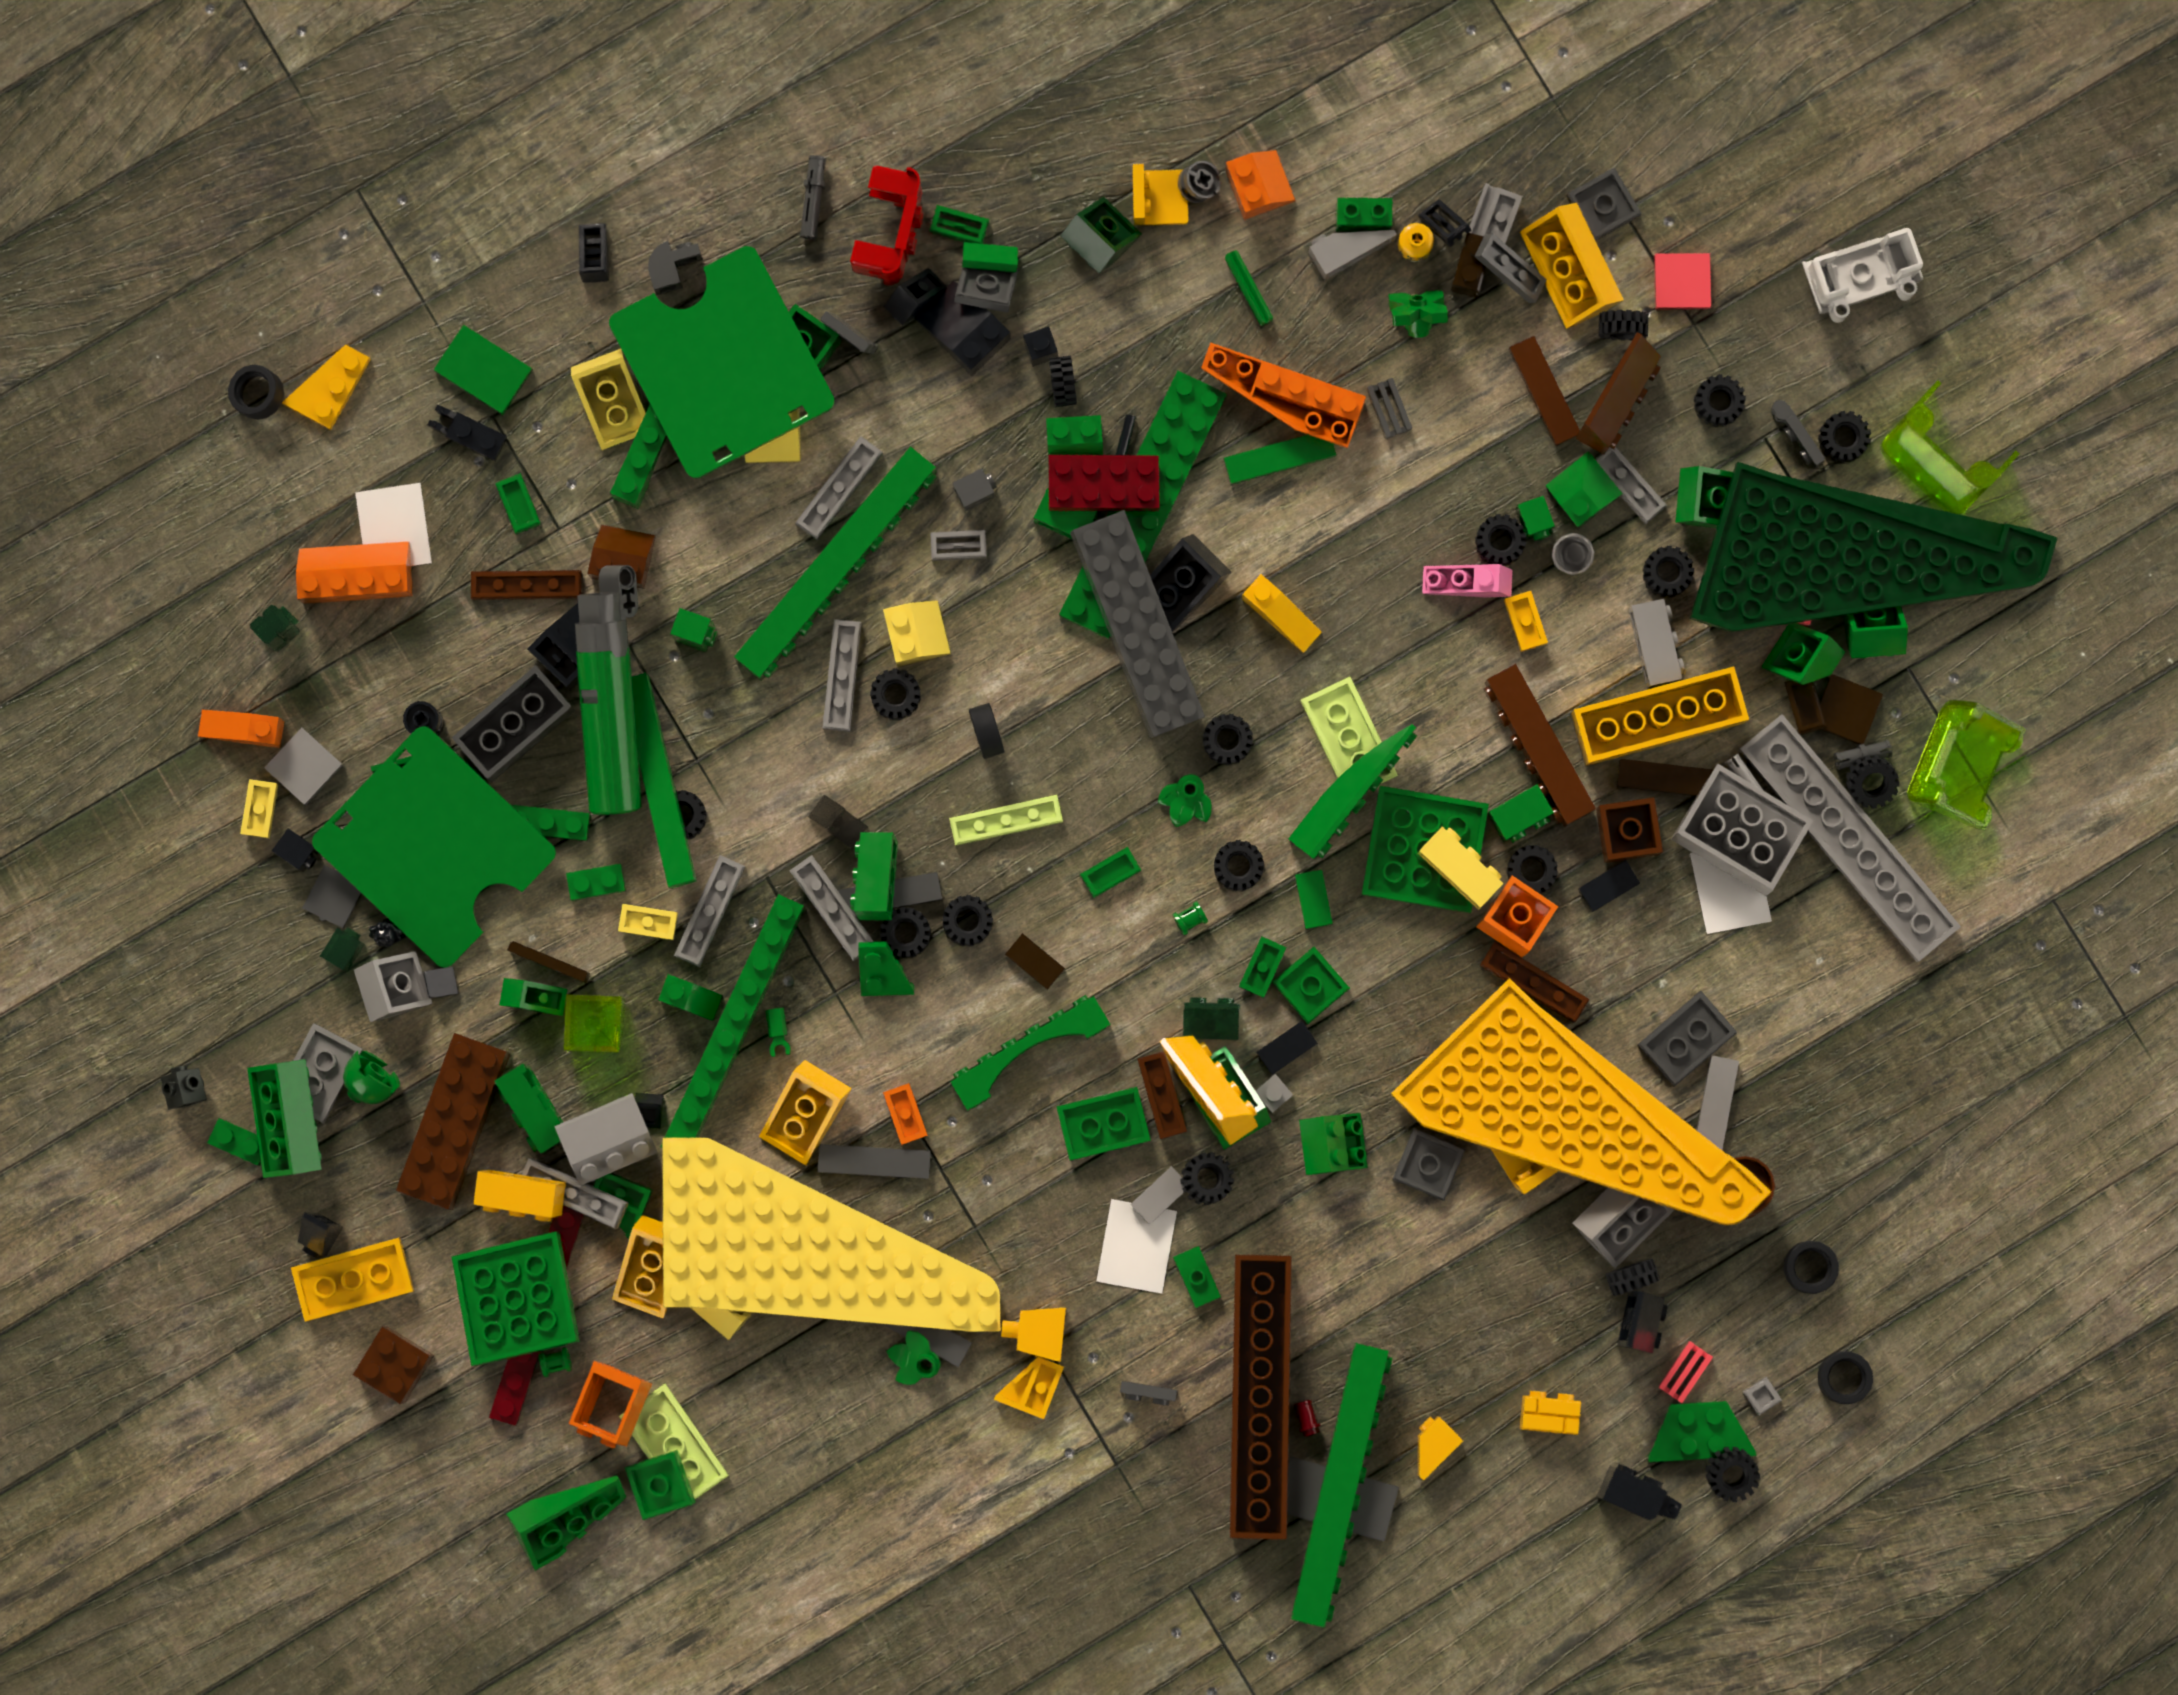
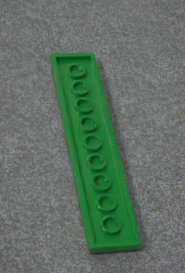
M1177 371L1137 455L1159 456V512L1125 511L1145 563L1227 396V393L1181 371ZM1109 511L1107 517L1121 511ZM1082 566L1059 616L1109 640L1110 634Z

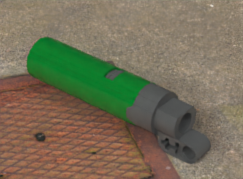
M606 565L599 573L600 593L577 596L579 623H575L588 807L591 813L597 815L630 813L638 811L642 807L630 649L626 618L633 617L638 610L636 574L629 565Z

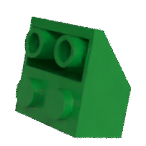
M1361 1113L1299 1120L1306 1175L1368 1168Z

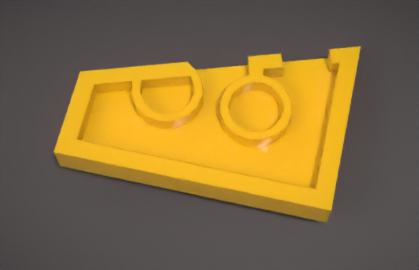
M345 344L289 395L282 404L332 430L371 360L370 357Z

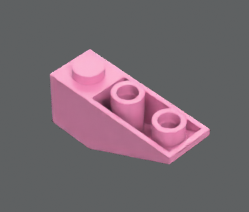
M1501 564L1424 566L1422 593L1469 597H1511L1513 570Z

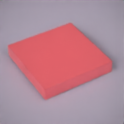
M1710 253L1654 255L1655 310L1711 308Z

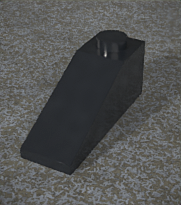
M305 1212L301 1220L298 1243L304 1246L302 1251L312 1257L317 1258L318 1255L327 1256L343 1227L320 1213Z

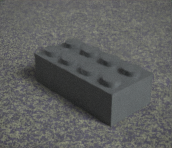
M535 665L457 732L452 739L492 783L575 712V710Z

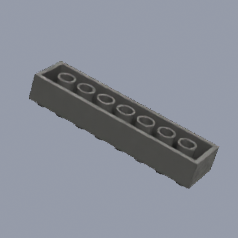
M1123 510L1072 530L1070 535L1150 738L1205 717L1125 511Z

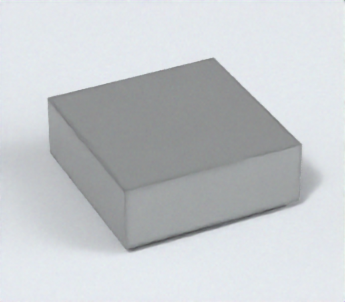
M1767 1377L1762 1378L1743 1391L1744 1396L1758 1416L1782 1401Z

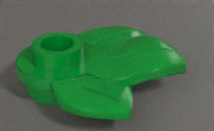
M1187 774L1181 777L1178 783L1166 785L1161 790L1158 798V803L1170 806V819L1175 827L1185 825L1193 816L1203 822H1207L1211 816V800L1204 793V783L1197 775ZM1193 784L1196 790L1193 793H1188L1185 790V786Z
M907 1331L906 1343L895 1344L887 1350L890 1359L900 1367L895 1379L899 1383L913 1385L921 1378L934 1377L940 1370L941 1362L939 1357L931 1351L929 1341L919 1332ZM923 1360H929L932 1366H924Z

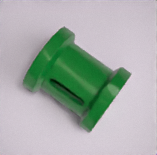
M1197 901L1183 912L1172 914L1184 936L1188 934V930L1201 923L1205 924L1208 922L1205 913Z
M563 1347L561 1351L546 1355L543 1352L539 1353L540 1366L544 1377H549L550 1373L562 1370L572 1371L571 1358L567 1347Z

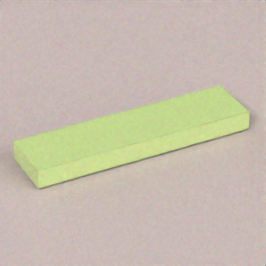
M1057 795L949 818L955 846L1063 823Z

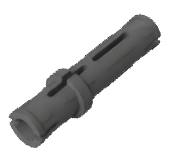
M817 155L809 156L807 179L804 180L803 184L806 189L800 237L809 240L817 239L822 189H825L823 178L826 158Z

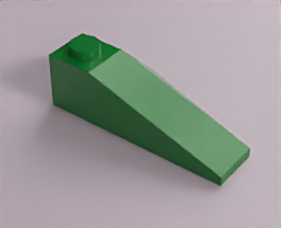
M613 1476L530 1500L507 1513V1517L526 1556L536 1571L561 1557L567 1551L565 1547L576 1537L581 1539L587 1533L585 1529L595 1520H602L627 1497L618 1476Z

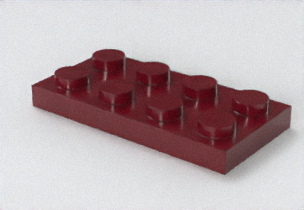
M1049 455V511L1124 510L1159 512V456Z

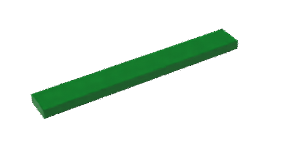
M645 672L632 676L638 760L668 888L673 889L696 882L697 879L649 675Z

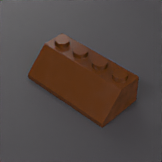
M1636 333L1576 437L1578 441L1605 455L1608 448L1615 449L1622 435L1618 434L1622 425L1628 426L1635 412L1631 411L1632 406L1635 402L1640 404L1648 391L1644 388V385L1648 379L1654 381L1661 369L1657 365L1661 356L1640 333Z

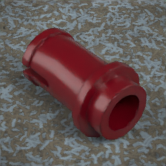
M1307 1400L1294 1404L1302 1427L1299 1430L1303 1432L1304 1437L1320 1433L1319 1427L1321 1423H1317L1312 1401Z

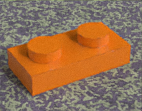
M910 1083L883 1092L901 1145L928 1136Z

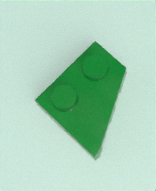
M859 942L861 996L914 995V984L907 979L902 965L894 958L893 951L887 942Z
M609 1173L596 1179L593 1187L629 1203L619 1226L629 1239L632 1228L644 1214L653 1189L614 1173Z

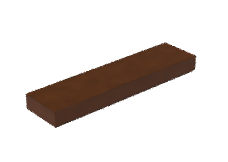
M1535 336L1510 346L1509 351L1555 446L1577 437L1580 430Z
M581 570L471 571L472 600L578 599L577 596L582 595Z
M1493 942L1480 964V967L1505 982L1510 978L1525 994L1573 1023H1576L1589 1001V998L1496 942Z

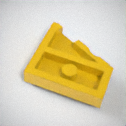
M1037 1357L996 1394L994 1400L1044 1419L1064 1366Z

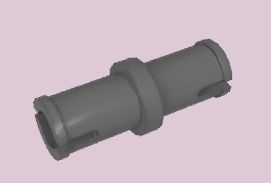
M1888 740L1867 746L1860 744L1855 749L1834 753V760L1838 759L1839 761L1835 762L1836 768L1841 770L1851 765L1855 766L1857 765V759L1860 758L1863 761L1864 756L1867 755L1870 758H1873V755H1878L1880 759L1882 757L1890 758L1892 757V750L1888 751V748H1891V744Z

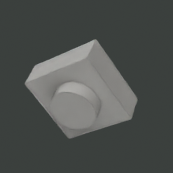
M1276 1074L1256 1090L1257 1095L1271 1113L1293 1096Z

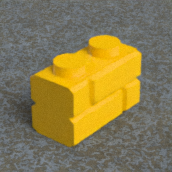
M1530 1391L1529 1396L1523 1395L1520 1429L1578 1435L1581 1401L1574 1400V1395L1558 1393L1557 1399L1546 1398L1547 1392Z

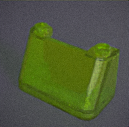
M1949 700L1943 705L1909 785L1908 799L1975 829L1986 830L1987 825L1992 819L1991 806L1983 802L2003 753H2012L2018 750L2023 743V737L2027 729L1978 702Z

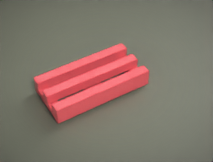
M1689 1341L1658 1388L1678 1402L1683 1403L1713 1357ZM1693 1350L1695 1354L1672 1388H1668V1383L1689 1352ZM1699 1357H1703V1361L1701 1362L1695 1373L1692 1375V1377L1690 1378V1380L1688 1381L1680 1395H1678L1676 1391L1681 1386V1384L1683 1383V1381L1685 1380V1378L1687 1377V1375L1689 1374V1372L1691 1371Z

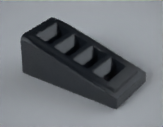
M606 223L579 225V274L583 283L609 281ZM600 235V238L586 239V236ZM600 246L597 249H586V247ZM601 257L599 260H587V258Z

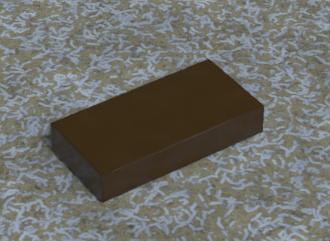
M1792 680L1784 682L1800 736L1827 728L1814 682L1804 685Z
M1023 933L1005 954V956L1047 990L1065 970L1062 965Z

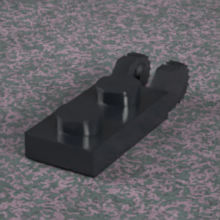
M436 406L435 411L439 415L453 421L449 429L439 422L429 420L428 427L444 434L447 439L496 461L507 439L506 435L459 412L456 414L443 406Z

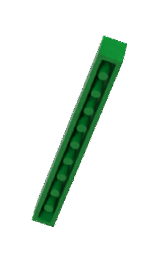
M910 446L734 656L735 660L760 681L764 677L769 679L779 666L776 663L782 656L787 658L795 649V640L800 635L804 637L814 625L811 621L819 613L822 616L832 604L829 601L835 593L841 594L849 584L847 578L854 571L857 574L867 562L864 558L870 551L876 552L884 542L883 535L888 530L892 532L902 520L899 516L904 510L908 509L910 511L919 500L917 495L923 488L929 489L937 479L935 476L937 472L936 467Z
M780 894L777 895L664 1138H699L804 913V905Z
M1354 1343L1293 1605L1292 1620L1324 1628L1326 1621H1332L1335 1606L1330 1605L1332 1594L1338 1595L1341 1578L1337 1577L1339 1566L1344 1567L1348 1550L1343 1549L1345 1538L1351 1539L1354 1523L1349 1522L1352 1511L1357 1512L1360 1495L1356 1494L1358 1483H1364L1367 1468L1362 1467L1364 1456H1370L1373 1440L1369 1439L1371 1428L1376 1429L1380 1413L1375 1412L1377 1400L1383 1401L1386 1385L1381 1384L1384 1373L1389 1374L1392 1357H1388L1389 1351Z

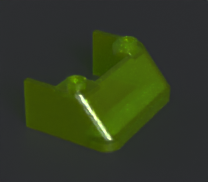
M1937 380L1883 438L1881 452L1944 511L1961 515L1996 481L2020 453L2017 451L2013 452L1998 469L1986 461H1978L1965 471L1926 435L1933 426L1934 415L1924 402L1942 384Z

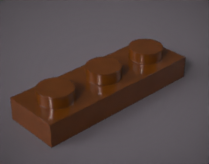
M1165 1052L1138 1058V1064L1160 1139L1187 1132Z

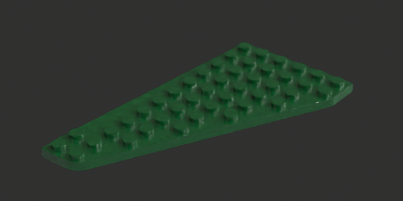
M1737 462L1690 619L1732 633L2029 588L2042 581L2047 575L2058 537L2007 523L1991 522L1782 476Z

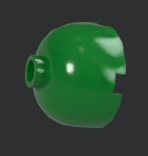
M363 1050L360 1055L358 1051L353 1054L347 1062L343 1073L344 1085L348 1090L347 1094L357 1103L363 1102L376 1105L386 1101L399 1088L400 1081L395 1072L390 1075L382 1068L387 1066L382 1059Z

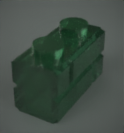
M270 605L262 613V617L258 616L250 624L253 632L268 647L277 652L287 645V640L291 641L300 633L299 628L296 626L299 622L298 619L284 606L279 609L275 605Z

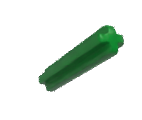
M1237 250L1229 252L1225 255V261L1258 323L1261 326L1269 324L1273 321V316Z

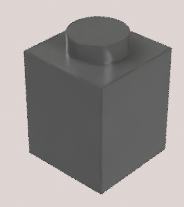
M982 468L952 483L965 512L994 498L993 489L997 488L991 474L985 475Z

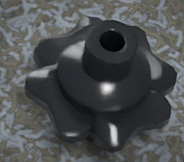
M388 918L383 919L382 923L379 922L377 925L369 927V937L373 938L380 947H390L395 942L401 941V930L396 929L393 926V922Z

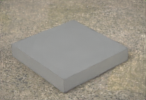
M301 728L264 768L304 805H307L342 768L343 764L305 729Z

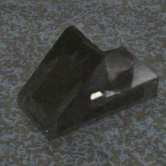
M826 795L821 798L808 816L852 850L855 847V843L860 840V832H866L869 828L846 811L843 806Z

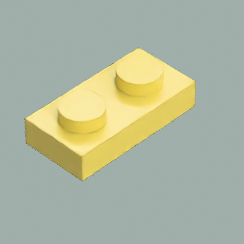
M249 779L240 834L270 839L279 784Z
M622 904L618 932L674 940L678 913Z

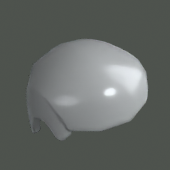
M1570 533L1561 536L1554 544L1552 558L1558 570L1569 575H1577L1585 572L1592 565L1595 551L1591 541L1585 536L1578 533Z

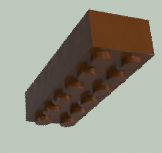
M456 1033L453 1034L396 1188L397 1192L448 1210H453L498 1089L494 1081L503 1075L511 1053Z

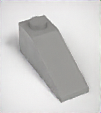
M1395 230L1333 233L1327 237L1325 234H1322L1311 241L1312 245L1309 247L1308 253L1325 281L1396 240L1397 234Z

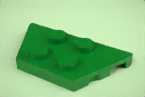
M1727 1401L1669 1404L1664 1421L1656 1435L1654 1445L1648 1454L1647 1462L1717 1458L1715 1452L1719 1450L1723 1454V1448L1728 1447L1730 1451H1732L1733 1447H1738L1740 1451L1743 1449L1750 1456H1756V1451Z

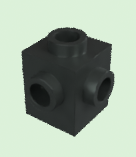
M187 1065L170 1069L171 1074L161 1077L162 1092L166 1098L168 1110L188 1107L206 1101L204 1081L199 1068L188 1070Z

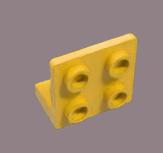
M1133 164L1134 226L1188 224V200L1181 195L1178 188V177L1182 170L1144 171V164Z
M1491 1149L1514 1187L1524 1195L1558 1172L1557 1170Z

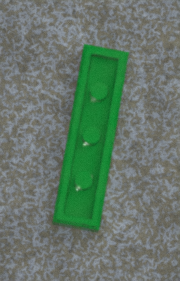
M1305 435L1224 457L1223 460L1230 485L1333 458L1337 454L1333 443Z

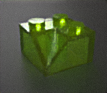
M566 995L564 1051L580 1053L620 1052L624 1029L625 998L622 996Z

